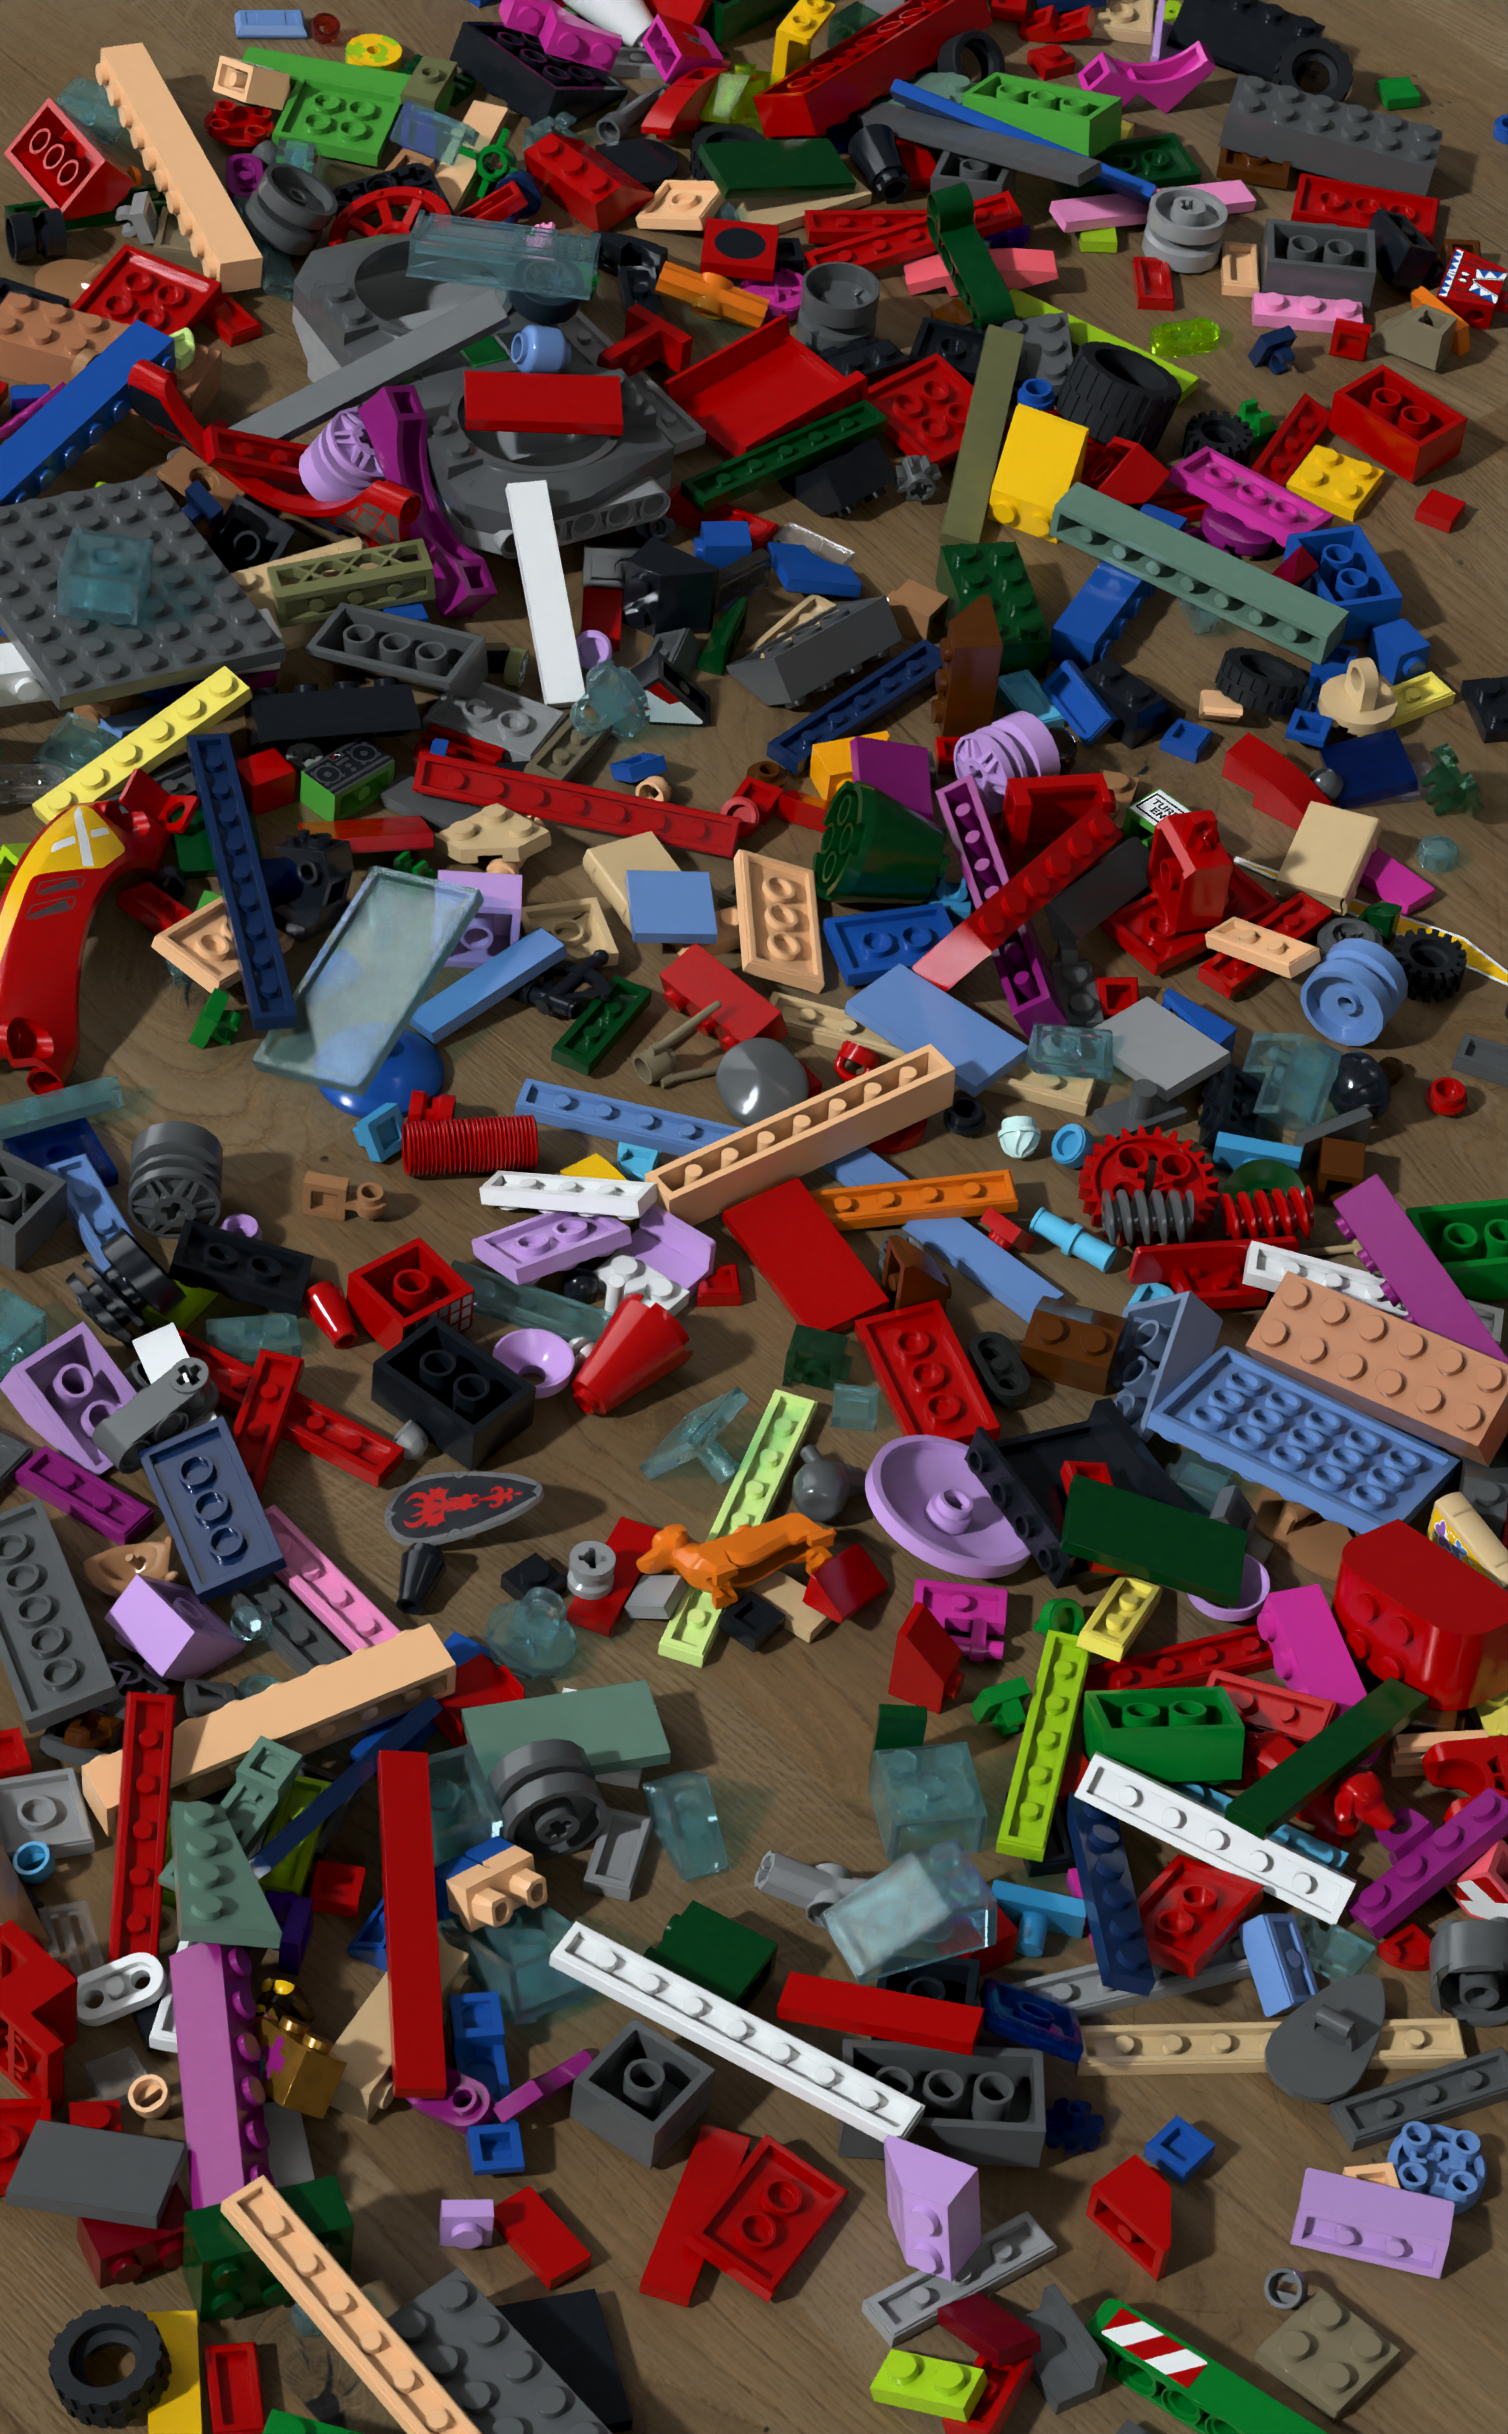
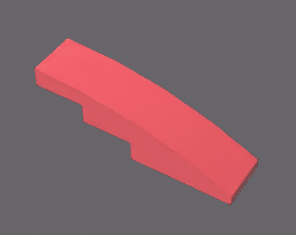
M1023 248L987 249L1008 291L1012 288L1020 290L1059 279L1054 251ZM939 254L903 263L906 285L910 296L946 286L949 297L959 295Z

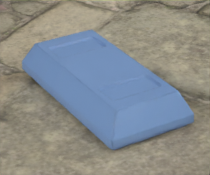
M239 10L234 15L236 38L238 39L307 38L305 15L301 10Z

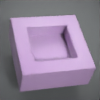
M493 2199L441 2200L439 2222L440 2247L472 2249L477 2246H491L494 2222Z

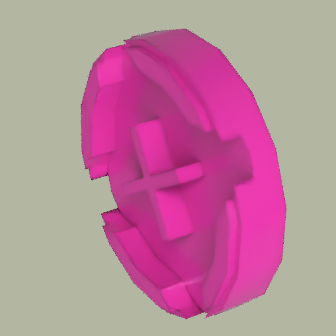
M780 268V272H774L773 282L742 279L740 289L770 300L763 320L772 321L782 314L788 316V321L798 319L803 280L801 274L790 269Z

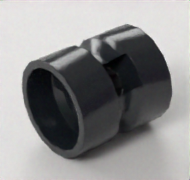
M59 208L38 210L35 216H31L28 211L6 215V242L10 258L14 263L35 260L37 254H41L44 259L66 256L67 232L63 214Z

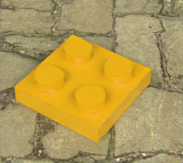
M1316 444L1288 480L1285 488L1326 511L1353 522L1381 485L1384 470L1371 466L1367 462L1358 461L1340 454L1331 448H1325Z

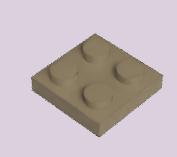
M1320 2288L1257 2348L1254 2360L1331 2422L1335 2423L1397 2363L1401 2350Z

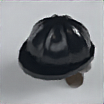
M1362 1051L1345 1053L1341 1055L1326 1081L1328 1101L1332 1103L1335 1111L1340 1115L1365 1106L1373 1115V1121L1383 1116L1388 1110L1391 1101L1390 1087L1396 1085L1403 1077L1405 1065L1401 1060L1394 1057H1386L1378 1063L1372 1056Z

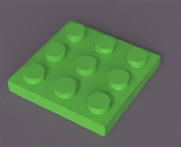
M300 74L272 133V141L278 147L292 152L300 151L315 154L316 149L323 158H335L355 162L362 166L370 165L377 167L404 105L400 104V94Z

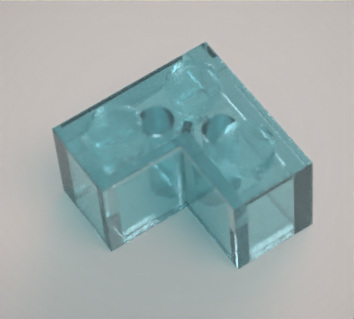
M1254 1033L1242 1071L1263 1082L1253 1113L1290 1131H1302L1319 1124L1325 1115V1105L1332 1084L1338 1076V1066L1343 1052L1306 1034Z

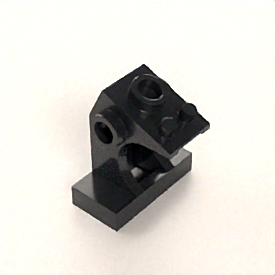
M308 829L300 830L299 836H287V841L276 845L274 850L297 864L298 877L304 883L301 897L272 909L275 927L300 943L352 920L355 908L354 904L346 900L354 869L350 842L332 839V835L329 833L310 835V830Z

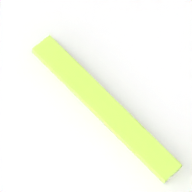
M775 1389L706 1542L730 1535L738 1527L745 1524L753 1527L768 1522L817 1413V1401ZM687 1583V1589L676 1606L660 1640L658 1655L702 1668L718 1634L720 1616L729 1609L730 1605L716 1610L712 1603V1593L702 1592Z

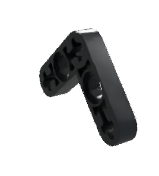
M412 163L341 185L332 191L338 203V208L334 215L337 217L350 203L378 189L397 187L398 185L422 188L433 192L446 202L452 215L454 229H458L457 218L431 169L422 163ZM423 208L417 220L419 226L435 215ZM377 209V210H375V211H373V212H371V213H369V214H367V215H370V214H373V213H377V212H379V209Z

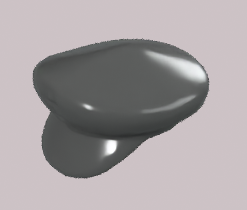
M751 1038L736 1044L724 1054L716 1072V1084L723 1103L730 1114L747 1127L806 1101L809 1097V1080L803 1066L786 1046L770 1038Z

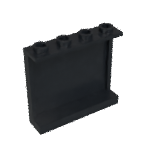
M1111 1398L1095 1401L1087 1421L995 1442L983 1426L978 1427L964 1458L971 1472L977 1476L991 1496L993 1503L999 1507L1013 1527L1017 1537L1023 1541L1037 1561L1039 1568L1045 1572L1056 1589L1117 1575L1112 1573H1092L1086 1559L1060 1551L1068 1499L1060 1474L1064 1461L1107 1463L1114 1487L1195 1513Z

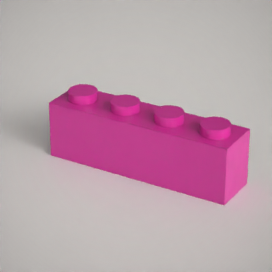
M1320 1584L1268 1593L1261 1613L1257 1616V1627L1261 1638L1264 1641H1268L1272 1650L1273 1664L1277 1676L1280 1679H1284L1287 1688L1290 1690L1337 1702L1342 1708L1340 1717L1367 1696V1693ZM1381 1748L1358 1766L1376 1763Z

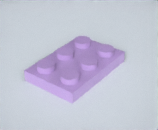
M558 1211L550 1214L543 1213L472 1240L473 1255L519 1286L534 1284L540 1280V1277L556 1271L574 1269L578 1263L588 1259L609 1256L616 1249L631 1244L632 1239L630 1227L611 1215L599 1214L592 1217L579 1216L577 1212Z

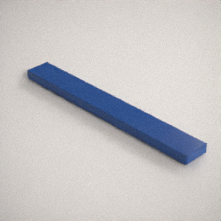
M895 79L890 89L894 101L922 113L1087 157L903 80ZM1101 163L1102 173L1089 181L1147 206L1150 205L1151 197L1157 192L1155 184L1104 163Z

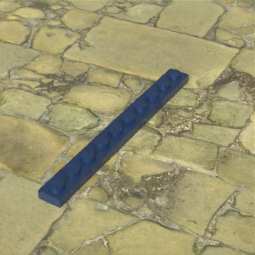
M228 733L187 736L186 748L198 798L201 800L200 807L253 1030L296 1028L297 1012Z

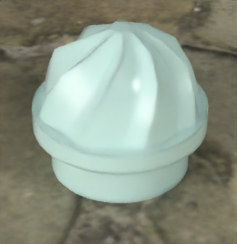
M1013 1116L1004 1119L1001 1122L1002 1130L998 1132V1141L1004 1153L1017 1159H1023L1033 1154L1041 1138V1131L1036 1128V1120L1029 1116Z

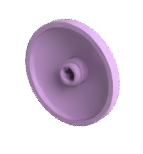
M909 1435L894 1439L885 1444L876 1454L867 1471L865 1492L869 1506L878 1522L903 1548L934 1567L971 1578L990 1579L1007 1576L1026 1564L1031 1556L1030 1551L1023 1541L1017 1537L1011 1524L999 1507L993 1503L989 1493L977 1476L971 1472L967 1462L964 1460L969 1446L951 1439L931 1435Z

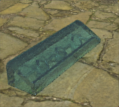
M111 1075L0 1105V1140L123 1107L125 1101L117 1076Z

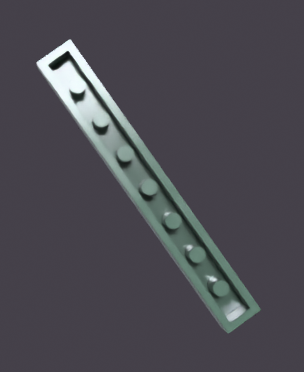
M1078 481L1054 506L1049 535L1318 665H1321L1342 641L1349 611Z

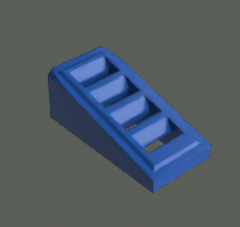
M1167 989L1164 992L1162 1006L1172 1013L1174 1010L1179 1018L1228 1050L1232 1057L1237 1028L1174 990Z

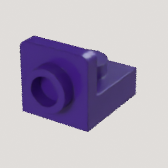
M267 1890L264 1895L282 1931L279 1949L272 1948V1950L279 1951V1972L298 1976L313 1930V1899L301 1897L290 1892L281 1893Z

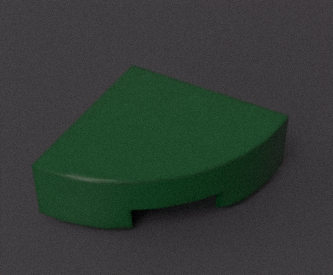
M1387 902L1375 903L1367 907L1357 919L1373 926L1381 935L1382 941L1389 945L1396 936L1402 906Z

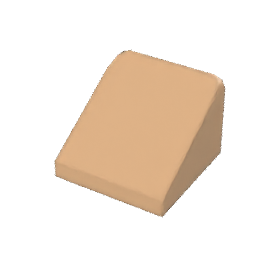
M1201 691L1198 717L1201 718L1200 720L1236 723L1243 716L1242 705L1224 696L1221 691Z

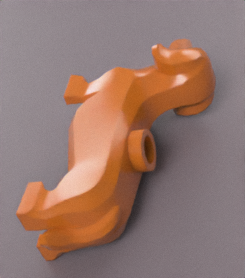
M797 1512L786 1514L753 1527L745 1524L738 1527L730 1535L704 1543H699L691 1538L684 1525L670 1524L655 1534L652 1539V1549L636 1561V1565L645 1574L669 1571L671 1575H682L683 1579L696 1589L712 1593V1603L715 1609L718 1610L738 1602V1595L734 1592L733 1587L746 1588L756 1584L788 1563L807 1562L806 1572L811 1576L813 1572L833 1559V1556L826 1548L834 1545V1538L837 1532L835 1528L823 1529L805 1515Z

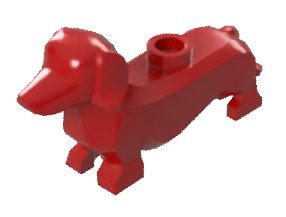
M1277 1730L1250 1733L1244 1738L1242 1777L1240 1780L1235 1781L1247 1790L1254 1784L1252 1776L1261 1779L1299 1748ZM1371 1771L1363 1774L1359 1773L1350 1777L1345 1782L1339 1780L1295 1815L1300 1821L1316 1827L1313 1837L1340 1850L1342 1847L1340 1837L1343 1836L1351 1842L1360 1835L1359 1829L1365 1823L1380 1831H1386L1397 1823L1383 1799V1787L1380 1780Z

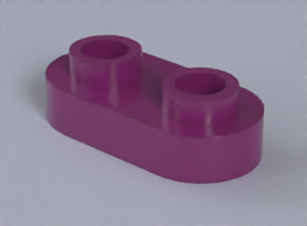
M235 154L226 161L227 194L233 205L240 210L244 209L252 193L258 190V183L263 176L262 162L254 155Z
M446 2065L447 2091L444 2099L406 2098L418 2113L464 2135H467L468 2126L491 2124L496 2114L493 2110L496 2104L495 2099L482 2083ZM472 2098L468 2106L460 2108L465 2099Z

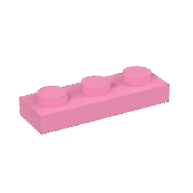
M1275 292L1253 293L1251 303L1253 326L1282 328L1290 325L1292 330L1333 333L1336 318L1363 323L1362 302H1355L1349 299L1333 300L1313 296L1280 295Z

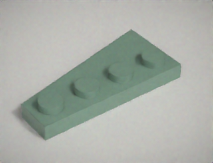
M173 1801L170 1813L179 1941L279 1949L282 1931L222 1805L208 1804L201 1801Z

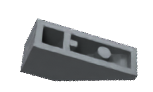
M1502 1448L1498 1449L1489 1467L1462 1456L1458 1492L1464 1495L1499 1540L1506 1519L1508 1503V1450Z

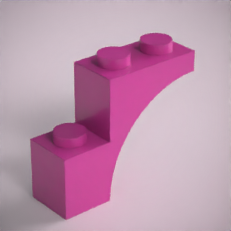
M502 0L498 10L505 27L538 36L546 54L611 72L623 42L620 34L602 29L576 17L553 0Z
M1198 40L1175 56L1150 63L1124 62L1101 52L1077 74L1083 90L1122 97V108L1127 106L1133 97L1139 93L1166 114L1175 105L1182 102L1185 96L1201 81L1207 79L1216 68V65L1208 47Z

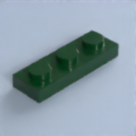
M615 975L608 983L612 990L613 998L610 1001H601L599 997H596L553 1046L551 1060L585 1076H589L650 1005L652 991Z

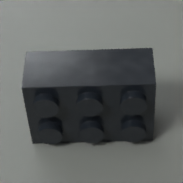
M436 1316L373 1362L371 1400L404 1424L409 1420L414 1421L427 1434L429 1442L469 1471H473L533 1424L536 1387Z

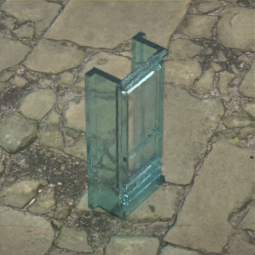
M419 210L411 232L406 276L590 301L593 275L596 276L598 272L601 233L592 232L591 237H583V233L575 236L571 235V231H567L566 234H560L559 230L436 213H430V216H425V210Z

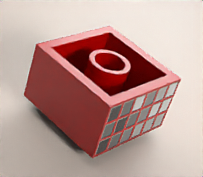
M418 1237L349 1273L347 1304L351 1316L388 1352L435 1316L459 1333L472 1327L475 1290L424 1240Z

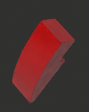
M1247 733L1226 752L1222 777L1255 794L1253 807L1289 827L1298 830L1310 801L1333 806L1311 779L1290 760L1250 733Z

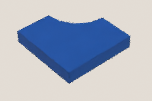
M768 542L765 555L787 592L859 597L862 584L852 567L824 560L811 553L805 545Z

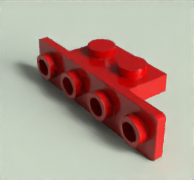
M1296 1236L1139 1246L1135 1249L1127 1277L1131 1284L1170 1282L1175 1294L1191 1291L1211 1310L1265 1306L1269 1295L1267 1290L1242 1284L1247 1250L1251 1241H1257L1297 1252L1299 1241Z

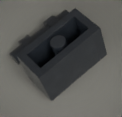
M1377 209L1367 229L1375 230L1376 268L1384 275L1383 280L1388 285L1397 289H1402L1403 286L1417 289L1425 277L1440 284L1445 271L1443 270L1442 262L1437 257V250L1406 215Z
M874 336L868 339L859 337L850 340L847 346L838 349L832 346L823 349L821 354L817 355L844 377L858 370L867 377L868 387L909 367L910 361L889 339L879 342L877 337Z

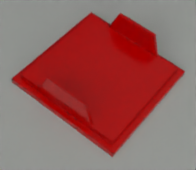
M482 1652L456 1668L455 1693L436 1700L443 1710L431 1721L466 1763L472 1767L474 1762L461 1722V1709L525 1699L526 1689L505 1664L496 1668Z

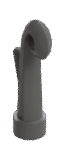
M672 84L656 87L635 98L630 103L627 97L622 98L615 112H609L597 122L596 132L600 140L604 143L622 140L628 134L629 129L649 113L659 97Z

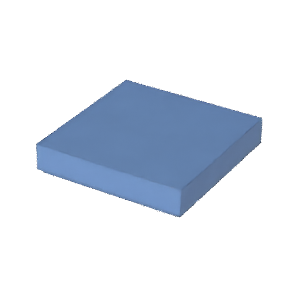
M627 870L625 884L633 943L694 944L696 942L697 944H716L718 933L709 872Z

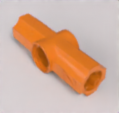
M665 261L654 293L690 306L694 313L711 320H721L723 318L751 330L761 327L770 301L767 298L734 287L733 282L721 275L710 272L700 274Z

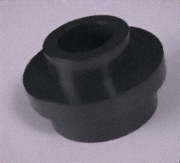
M958 1097L953 1100V1106L945 1109L943 1122L948 1130L957 1135L972 1136L984 1129L986 1114L983 1106L976 1099Z

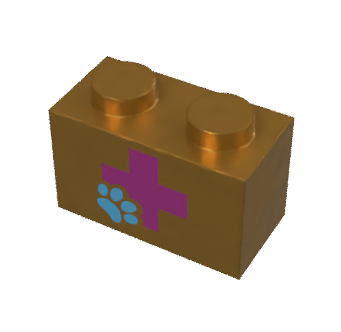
M283 2015L280 2022L260 2016L255 2033L256 2040L261 2049V2058L258 2062L260 2082L265 2094L284 2108L323 2119L347 2062L331 2051L334 2045L331 2041L310 2033L311 2027L308 2024L287 2015Z

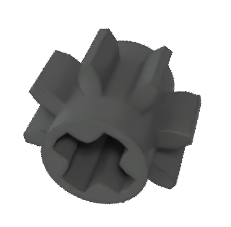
M925 454L923 457L920 455H909L902 460L900 465L894 467L897 474V480L893 481L896 492H904L907 502L911 500L926 501L935 491L940 490L937 479L942 476L938 464H931L928 455Z

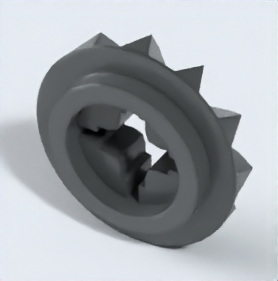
M1336 918L1324 923L1318 931L1316 947L1322 950L1323 958L1333 944L1346 938H1362L1383 947L1382 937L1379 932L1370 924L1354 918Z

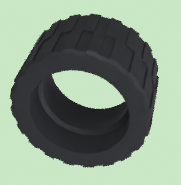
M1092 341L1084 343L1078 348L1056 396L1055 406L1063 419L1089 428L1088 437L1107 445L1114 436L1139 443L1144 449L1151 452L1160 443L1182 396V389L1173 375L1150 358L1119 345Z

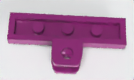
M1489 1787L1436 1831L1430 1821L1417 1811L1406 1807L1398 1809L1393 1813L1397 1821L1394 1827L1386 1831L1375 1829V1834L1380 1844L1390 1852L1389 1860L1393 1867L1345 1905L1350 1918L1376 1940H1380L1508 1834L1507 1799ZM1407 1825L1403 1832L1393 1833L1398 1826Z

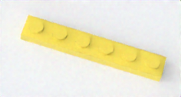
M223 666L34 802L32 806L35 815L47 825L72 804L101 801L124 790L134 769H142L146 774H149L186 747L187 736L204 734L251 700L253 697L250 687L226 666Z

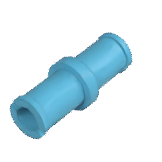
M1041 1207L1036 1212L1030 1223L1029 1232L1035 1233L1059 1246L1062 1254L1068 1257L1073 1254L1097 1267L1103 1273L1109 1269L1117 1255L1118 1249L1116 1247L1110 1246L1085 1232V1226L1078 1222L1072 1225L1050 1213L1044 1207Z

